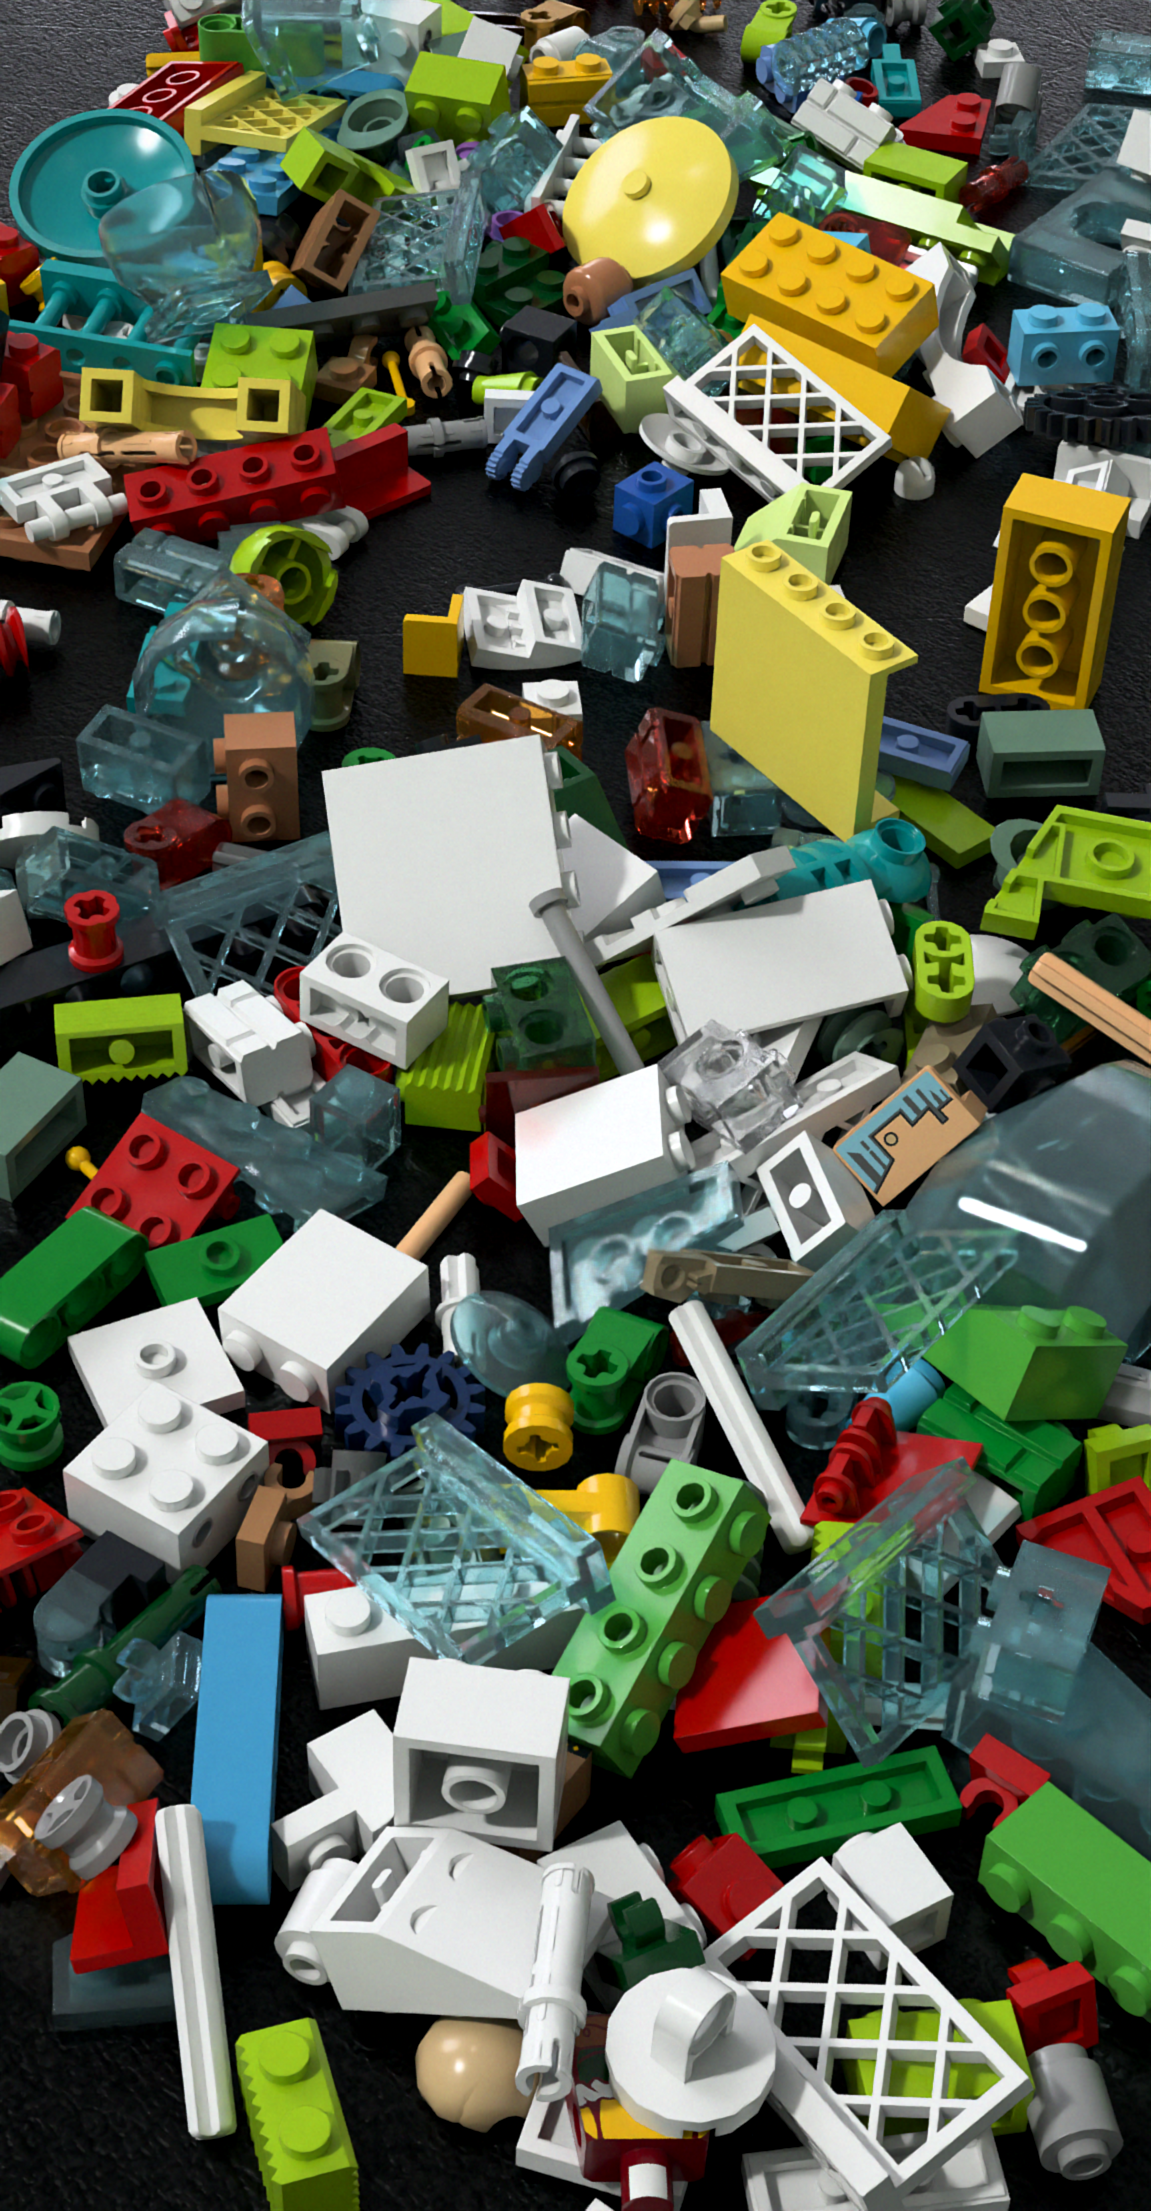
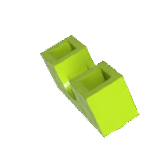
M306 126L302 127L279 165L301 191L324 203L338 189H342L379 211L381 214L374 228L387 235L403 234L404 244L430 206L406 179Z

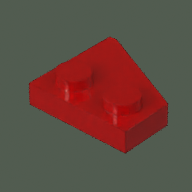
M973 93L948 95L901 124L898 130L903 133V140L909 146L980 155L990 116L991 100L982 99Z
M1140 1475L1015 1526L1016 1542L1021 1551L1144 1626L1151 1623V1492Z

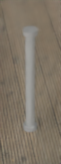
M553 888L539 894L530 901L529 907L535 918L543 919L620 1075L624 1076L644 1069L645 1066L564 907L568 903V899L563 889Z

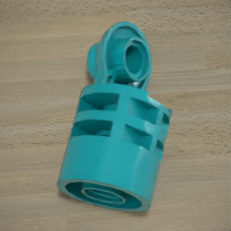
M884 818L877 822L874 829L864 830L849 838L845 843L824 838L788 849L797 868L776 880L779 890L754 904L745 906L742 900L731 908L735 912L868 879L872 881L878 900L886 899L888 902L900 904L916 902L928 894L932 885L929 860L923 851L926 845L925 837L918 828L907 821L897 818Z

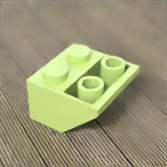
M638 325L591 332L590 375L600 379L603 391L599 398L624 434H640L639 426L645 416L654 413L669 414L663 387L677 375L684 381L692 376L682 361Z
M800 483L748 517L734 546V550L736 552L747 548L751 544L769 539L830 586L848 545L853 492Z

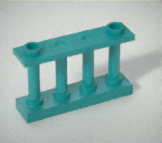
M46 259L40 268L44 309L35 323L10 319L8 331L16 334H33L38 338V342L59 349L61 371L82 374V367L134 370L140 376L150 381L197 387L194 350L202 337L212 338L215 322L233 324L230 289ZM64 314L88 317L80 331L56 327ZM110 321H122L135 325L127 339L102 335ZM156 329L181 333L173 347L148 343Z

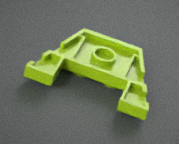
M1056 805L1027 846L1024 858L1016 869L1012 868L1003 880L1000 892L995 899L991 898L986 904L980 930L1034 940L1039 924L1042 898L1058 901L1069 907L1084 906L1119 913L1130 919L1145 918L1151 920V823Z

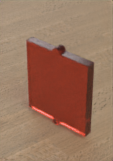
M584 1066L485 1073L484 1105L478 1108L479 1121L484 1123V1133L487 1131L491 1132L516 1150L515 1114L598 1085L600 1080L599 1067Z

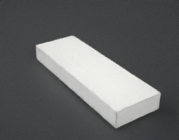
M991 2126L901 2201L905 2210L1008 2211L1010 2197ZM928 2131L883 2136L882 2147L899 2165L927 2142ZM804 2146L742 2154L741 2173L749 2211H859Z

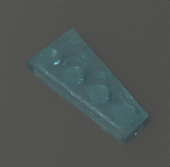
M179 1076L143 1094L142 1113L240 1168L241 1173L234 1182L243 1180L256 1190L255 1203L271 1215L281 1213L283 1210L294 1218L293 1231L295 1233L320 1208L346 1221L384 1199L388 1177L365 1166L360 1158L347 1153H339L313 1140L306 1131L295 1127H287L261 1114L259 1109L252 1104L235 1101L210 1089L209 1085L199 1078Z

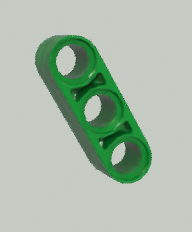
M85 1206L75 1212L0 1278V1354L28 1370L44 1363L67 1342L68 1336L77 1333L139 1275L144 1266V1253L149 1252L150 1243L148 1237L93 1206Z

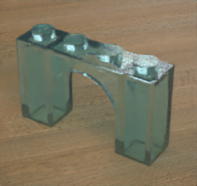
M1105 169L1012 238L1009 243L1011 247L1009 251L1007 280L1076 306L1090 302L1102 306L1108 305L1109 309H1112L1126 298L1132 255L1096 242L1121 244L1120 233L1127 218L1151 224V185Z

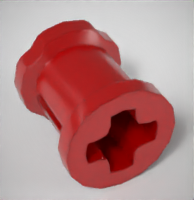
M90 890L74 894L64 905L65 918L73 932V940L68 946L69 961L82 972L102 973L114 969L124 958L123 941L116 935L115 924L121 916L120 906L116 901V897L101 890Z
M355 1559L344 1560L341 1568L296 1572L293 1565L281 1566L287 1633L298 1632L300 1625L305 1624L304 1595L359 1586Z

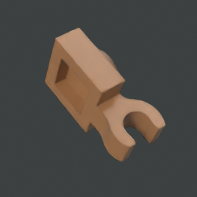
M369 334L355 335L347 357L332 356L318 372L313 398L344 405L361 387L373 389L377 384L376 368L379 358L370 356V353L377 344L378 337Z
M273 1463L266 1470L264 1486H258L236 1536L237 1584L239 1587L266 1592L276 1566L288 1565L297 1535V1526L290 1521L309 1514L318 1504L312 1502L314 1471L308 1472L303 1485L298 1488L289 1489L282 1486V1464Z

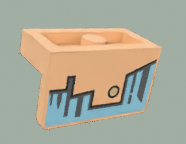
M927 1065L839 1139L833 1147V1152L884 1207L978 1128L988 1108L971 1089L960 1097L932 1066Z

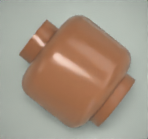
M599 257L575 267L567 274L563 284L565 308L579 323L587 327H595L600 324L601 320L611 317L607 307L614 304L622 296L633 292L632 278L625 267L609 257Z

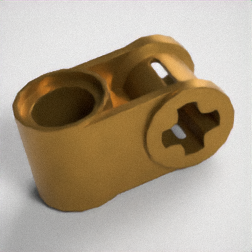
M547 0L533 9L525 10L521 13V23L525 26L523 47L530 51L540 38L572 26L580 27L589 35L592 23L591 15L585 9L556 0ZM528 56L526 62L530 63V58Z

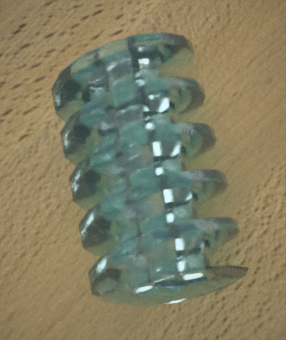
M838 17L832 22L823 23L817 28H810L804 33L795 34L790 39L779 41L771 55L772 75L776 85L783 93L788 96H797L800 91L807 92L811 90L821 77L826 81H834L841 75H848L854 70L863 69L868 65L870 58L869 46L863 31L853 20L847 17Z

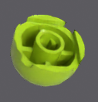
M276 524L260 528L240 543L234 552L228 571L230 594L239 612L259 628L284 636L296 634V632L289 628L306 621H310L312 626L316 625L323 619L332 605L338 585V572L331 567V559L328 553L333 554L329 545L312 532L287 525Z

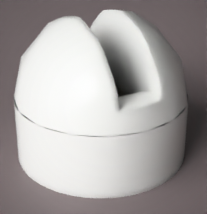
M913 456L898 465L894 480V491L896 494L909 500H922L933 494L935 472L934 467L927 459Z

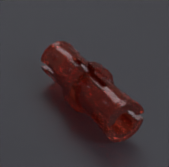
M1012 156L999 166L992 165L985 168L979 173V178L961 187L959 191L961 205L965 209L970 206L969 212H977L989 202L997 203L1009 195L1007 191L1027 180L1029 175L1028 165L1023 159L1017 163L1019 157Z

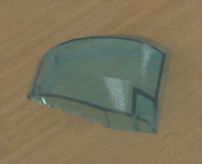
M1129 1059L1101 1064L983 1121L978 1128L937 1162L909 1202L888 1243L893 1255L884 1262L951 1303L1017 1307L1029 1305L1038 1308L1067 1310L1069 1306H1080L1102 1316L1107 1321L1106 1329L1129 1346L1122 1363L1132 1365L1151 1346V1067Z

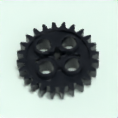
M1092 385L1082 387V390L1063 388L1061 392L1048 390L1047 394L1036 393L1034 397H1028L1027 401H1025L1023 426H1026V431H1034V435H1046V439L1063 438V442L1078 440L1083 441V444L1097 447H1120L1131 445V442L1150 444L1151 393H1147V390L1129 391L1128 388L1117 385Z

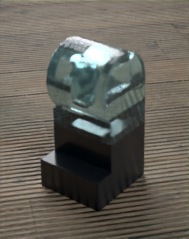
M106 1530L41 1598L34 1609L33 1624L38 1641L37 1652L41 1666L48 1673L64 1678L73 1670V1659L85 1648L93 1646L103 1648V1645L108 1643L134 1614L138 1616L167 1589L165 1562Z

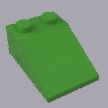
M873 1302L868 1313L869 1316L1003 1421L1097 1418L1129 1347L1106 1329L1107 1321L1102 1316L1080 1306H1069L1067 1310L1038 1308L1029 1305L1017 1307L974 1303Z

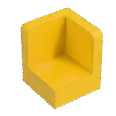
M453 594L448 617L407 614L404 616L403 674L457 678L464 648V595Z

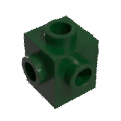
M941 0L937 4L936 8L939 12L928 30L953 62L968 51L973 54L975 46L980 43H987L991 39L989 32L997 18L994 15V10L989 0Z

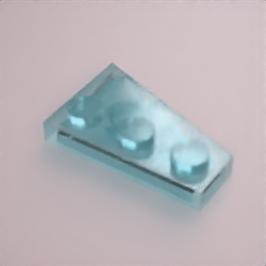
M725 1160L548 1228L554 1327L557 1334L567 1345L586 1332L590 1320L600 1306L606 1305L620 1310L646 1292L640 1289V1282L643 1280L649 1248L680 1252L681 1248L709 1250L745 1226L739 1175L729 1161Z

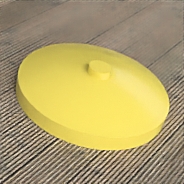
M685 117L653 118L622 130L602 144L589 157L571 184L562 216L563 236L566 240L568 251L579 266L599 257H609L618 262L629 272L633 282V290L642 289L689 270L716 245L734 213L739 192V178L732 154L711 128L699 121Z

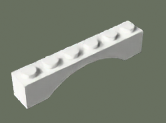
M939 242L905 269L934 283L939 326L915 353L927 368L922 374L930 388L936 393L932 399L951 409L942 428L943 433L954 447L959 448L964 445L977 459L1024 424V420L1014 395L986 365H970L962 361V334L976 294L967 271L944 245Z

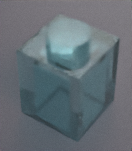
M347 1064L309 1099L312 1156L364 1181L401 1145L400 1088L353 1065Z

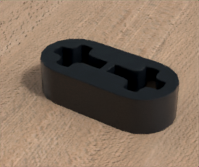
M1030 693L959 697L951 701L947 706L945 735L968 741V744H971L970 748H977L982 712L1050 710V705L1043 698Z

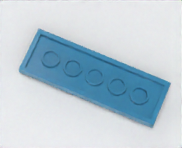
M334 122L318 133L337 143V135L341 124ZM237 146L198 176V195L195 205L278 216L304 192L295 185L279 166L286 153Z

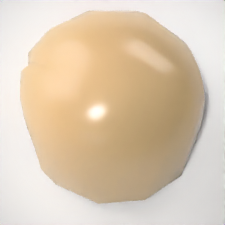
M441 2015L433 2023L418 2045L415 2060L417 2087L422 2097L438 2117L452 2123L459 2122L464 2127L482 2133L488 2132L495 2123L507 2117L519 2116L523 2119L527 2118L538 2086L540 2072L534 2073L532 2092L528 2097L524 2096L516 2088L515 2083L524 2031L519 2026L518 2019Z

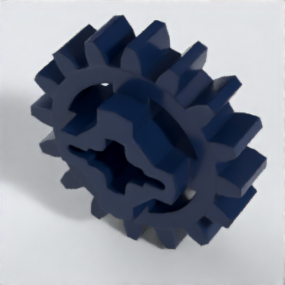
M398 1343L392 1344L391 1357L384 1360L379 1355L370 1351L365 1354L366 1370L349 1366L345 1370L346 1385L336 1386L334 1409L336 1436L345 1437V1450L387 1453L386 1463L391 1464V1472L403 1474L406 1467H416L417 1473L423 1478L430 1474V1464L439 1462L442 1466H445L456 1460V1450L472 1455L476 1451V1435L485 1433L486 1407L484 1384H475V1369L472 1365L455 1369V1353L449 1350L440 1355L438 1359L429 1357L428 1344L421 1343L416 1349L415 1355H405L403 1348ZM450 1402L453 1404L456 1410L450 1408ZM365 1410L371 1413V1420L366 1415Z

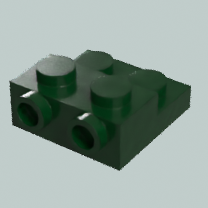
M514 236L505 239L503 242L493 240L487 245L483 253L477 254L471 259L461 257L451 269V273L486 320L501 328L507 320H510L526 305L557 315L567 311L563 301V284L566 277L559 271L549 269L548 251L531 244L525 238Z

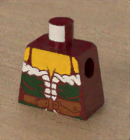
M587 2014L584 2029L580 2028V2034L575 2037L571 2071L573 2079L570 2093L565 2096L581 2174L583 2178L590 2182H620L622 2211H674L673 2181L695 2182L704 2177L710 2130L702 2132L683 2130V2137L680 2139L665 2137L634 2121L613 2097L609 2085V2070L605 2061L608 2020L611 2014Z

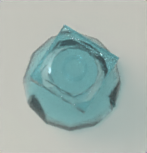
M206 170L200 173V177L210 196L214 213L211 210L207 193L198 173L193 172L161 181L123 199L101 218L98 234L103 256L119 285L153 308L154 315L144 325L149 342L152 344L211 333L214 330L215 322L240 324L243 321L244 315L251 313L274 289L268 270L252 272L262 235L257 203L246 180L231 170Z
M225 566L184 608L160 621L132 673L137 727L139 726L141 735L165 763L206 781H227V773L215 774L213 738H225L224 714L294 711L296 746L298 750L312 725L317 711L313 666L310 652L307 649L310 646L311 633Z

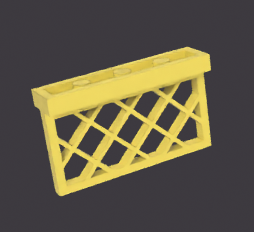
M249 70L185 107L184 140L191 154L198 156L205 154L221 143L287 153L303 126L317 133L343 117L348 107V100L266 88V72Z

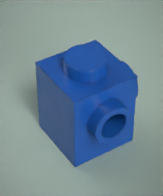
M654 461L616 484L614 490L613 530L651 549L666 541L667 520L670 517L692 515L694 480Z

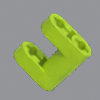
M931 921L921 925L916 930L910 966L913 975V990L908 992L901 1030L904 1034V1044L902 1047L903 1072H905L929 1020L942 1023L956 1022L965 1018L970 1012L975 984L972 944L969 933L961 926L952 922Z

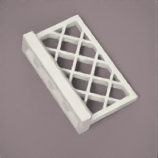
M755 324L750 326L686 381L677 375L663 387L670 418L769 503L800 483L810 484L804 479V467L833 466V476L821 486L842 490L892 447V439L886 432ZM754 345H757L767 354V365L739 366V357ZM795 377L801 382V393L773 394V378ZM766 378L765 395L737 396L739 379ZM730 380L729 396L708 397L701 389L711 381ZM807 406H830L836 411L835 422L807 423ZM800 407L799 423L771 424L772 408ZM764 408L763 425L742 426L736 421V409ZM863 434L872 441L862 451L841 452L842 435ZM834 435V452L805 454L806 437ZM798 437V454L776 455L770 450V438ZM791 467H797V472Z
M822 1856L703 1951L706 1963L700 1965L707 1971H715L745 1986L759 2002H768L767 2013L777 2037L773 2084L765 2101L859 2211H906L901 2201L1034 2090L1029 2077ZM825 1889L839 1904L835 1930L795 1929L798 1910ZM852 1919L863 1931H851ZM750 1948L776 1949L771 1982L737 1981L726 1967ZM792 1949L833 1950L828 1983L787 1982ZM848 1951H882L889 1958L886 1985L844 1984ZM902 1974H904L914 1986L901 1985ZM784 2002L825 2003L821 2038L786 2037L781 2031ZM841 2004L883 2005L879 2040L837 2038ZM898 2007H934L941 2014L938 2042L895 2040ZM954 2029L967 2043L953 2042ZM804 2057L818 2058L817 2070ZM834 2058L876 2060L872 2096L837 2095L830 2087ZM892 2060L936 2062L932 2098L889 2097ZM951 2063L987 2064L1001 2079L977 2100L947 2099ZM856 2116H870L868 2130ZM885 2117L929 2118L927 2142L898 2165L882 2147ZM945 2119H953L944 2127Z

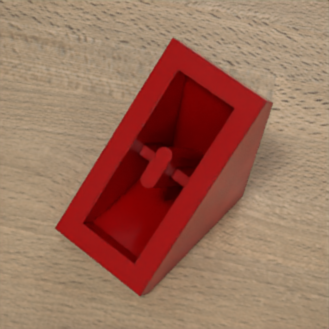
M551 202L543 203L498 228L503 240L514 236L522 237L529 240L531 244L548 251L549 255L567 246L563 236L562 224Z

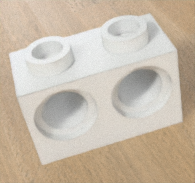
M344 931L300 972L301 1021L404 1070L447 1027L448 979Z

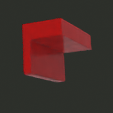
M397 423L333 448L338 464L345 505L361 511L367 520L431 493V482L408 466V431Z
M158 1798L127 1805V1808L137 1816L138 1825L129 1844L120 1854L119 1865L108 1867L99 1875L89 1880L81 1879L70 1951V1961L75 1974L88 1973L169 1954L155 1825L156 1813L161 1809Z

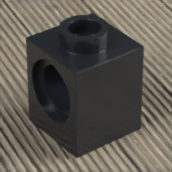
M526 305L510 320H507L501 328L499 337L502 341L499 343V346L502 348V369L514 373L532 371L537 377L545 379L558 363L560 352L564 351L568 352L576 364V320Z

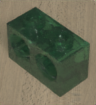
M1116 912L1094 925L1089 919H1086L1077 924L1063 937L1061 945L1051 949L1045 944L1028 955L1019 966L1023 975L1009 995L1026 1015L1035 1014L1041 1022L1046 1024L1055 1034L1057 1043L1061 1045L1087 1026L1088 1023L1029 983L1027 980L1029 973L1039 958L1046 952L1054 954L1123 1002L1129 1004L1137 999V989L1147 980H1151V952Z
M562 956L491 968V995L482 996L483 1018L489 1034L498 1032L499 1038L496 1039V1051L499 1068L503 1077L513 1076L520 1100L579 1091L595 1086L596 1038L566 957Z

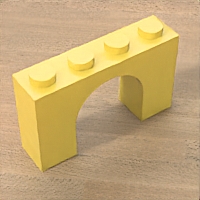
M82 367L79 421L93 430L100 427L116 428L119 432L188 430L195 436L196 441L252 445L302 433L305 429L306 396L291 380L238 377V388H201L150 381L140 376L134 370Z

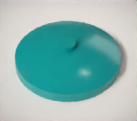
M129 109L88 111L71 116L49 127L23 151L13 169L9 185L10 207L17 227L24 239L38 247L40 255L47 259L56 256L59 261L107 269L135 263L167 245L178 235L189 220L198 195L197 172L192 154L185 140L164 121L152 115Z

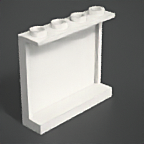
M540 734L321 771L341 923L344 932L448 979V1000L568 981L572 988L576 987L543 919L535 918L529 907V903L533 898L553 888L563 889L568 899V903L564 907L571 921L570 909L581 906L575 870L565 872L562 849L572 847L566 810L556 812L553 789L563 788L560 759L557 751L548 753ZM577 931L582 943L585 944L584 931Z

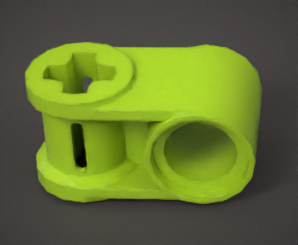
M767 0L760 5L755 17L745 28L741 43V62L756 65V61L760 57L761 46L796 41L792 36V23L797 16V6L795 3L789 0Z

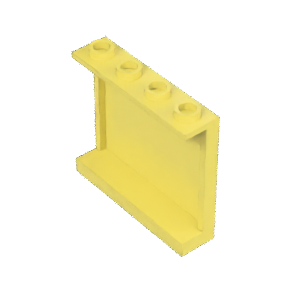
M769 539L751 544L747 548L721 557L710 730L843 842L864 830L874 829L877 822L884 818L899 819L900 809L875 790L887 678L889 674L918 663V654Z

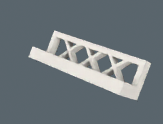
M854 1051L795 1084L790 1093L772 1097L690 1143L694 1154L695 1167L688 1170L689 1191L697 1194L705 1236L707 1237L713 1231L766 1207L770 1208V1202L756 1169L804 1130L822 1141L825 1132L836 1126L842 1129L837 1141L869 1115L874 1104L881 1100L883 1103L897 1091L898 1086L901 1085L898 1066ZM738 1182L746 1184L735 1210L724 1216L719 1193Z

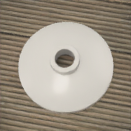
M654 413L642 419L639 433L643 441L663 459L662 464L684 476L689 475L690 472L709 476H718L729 472L730 469L672 420L669 414Z

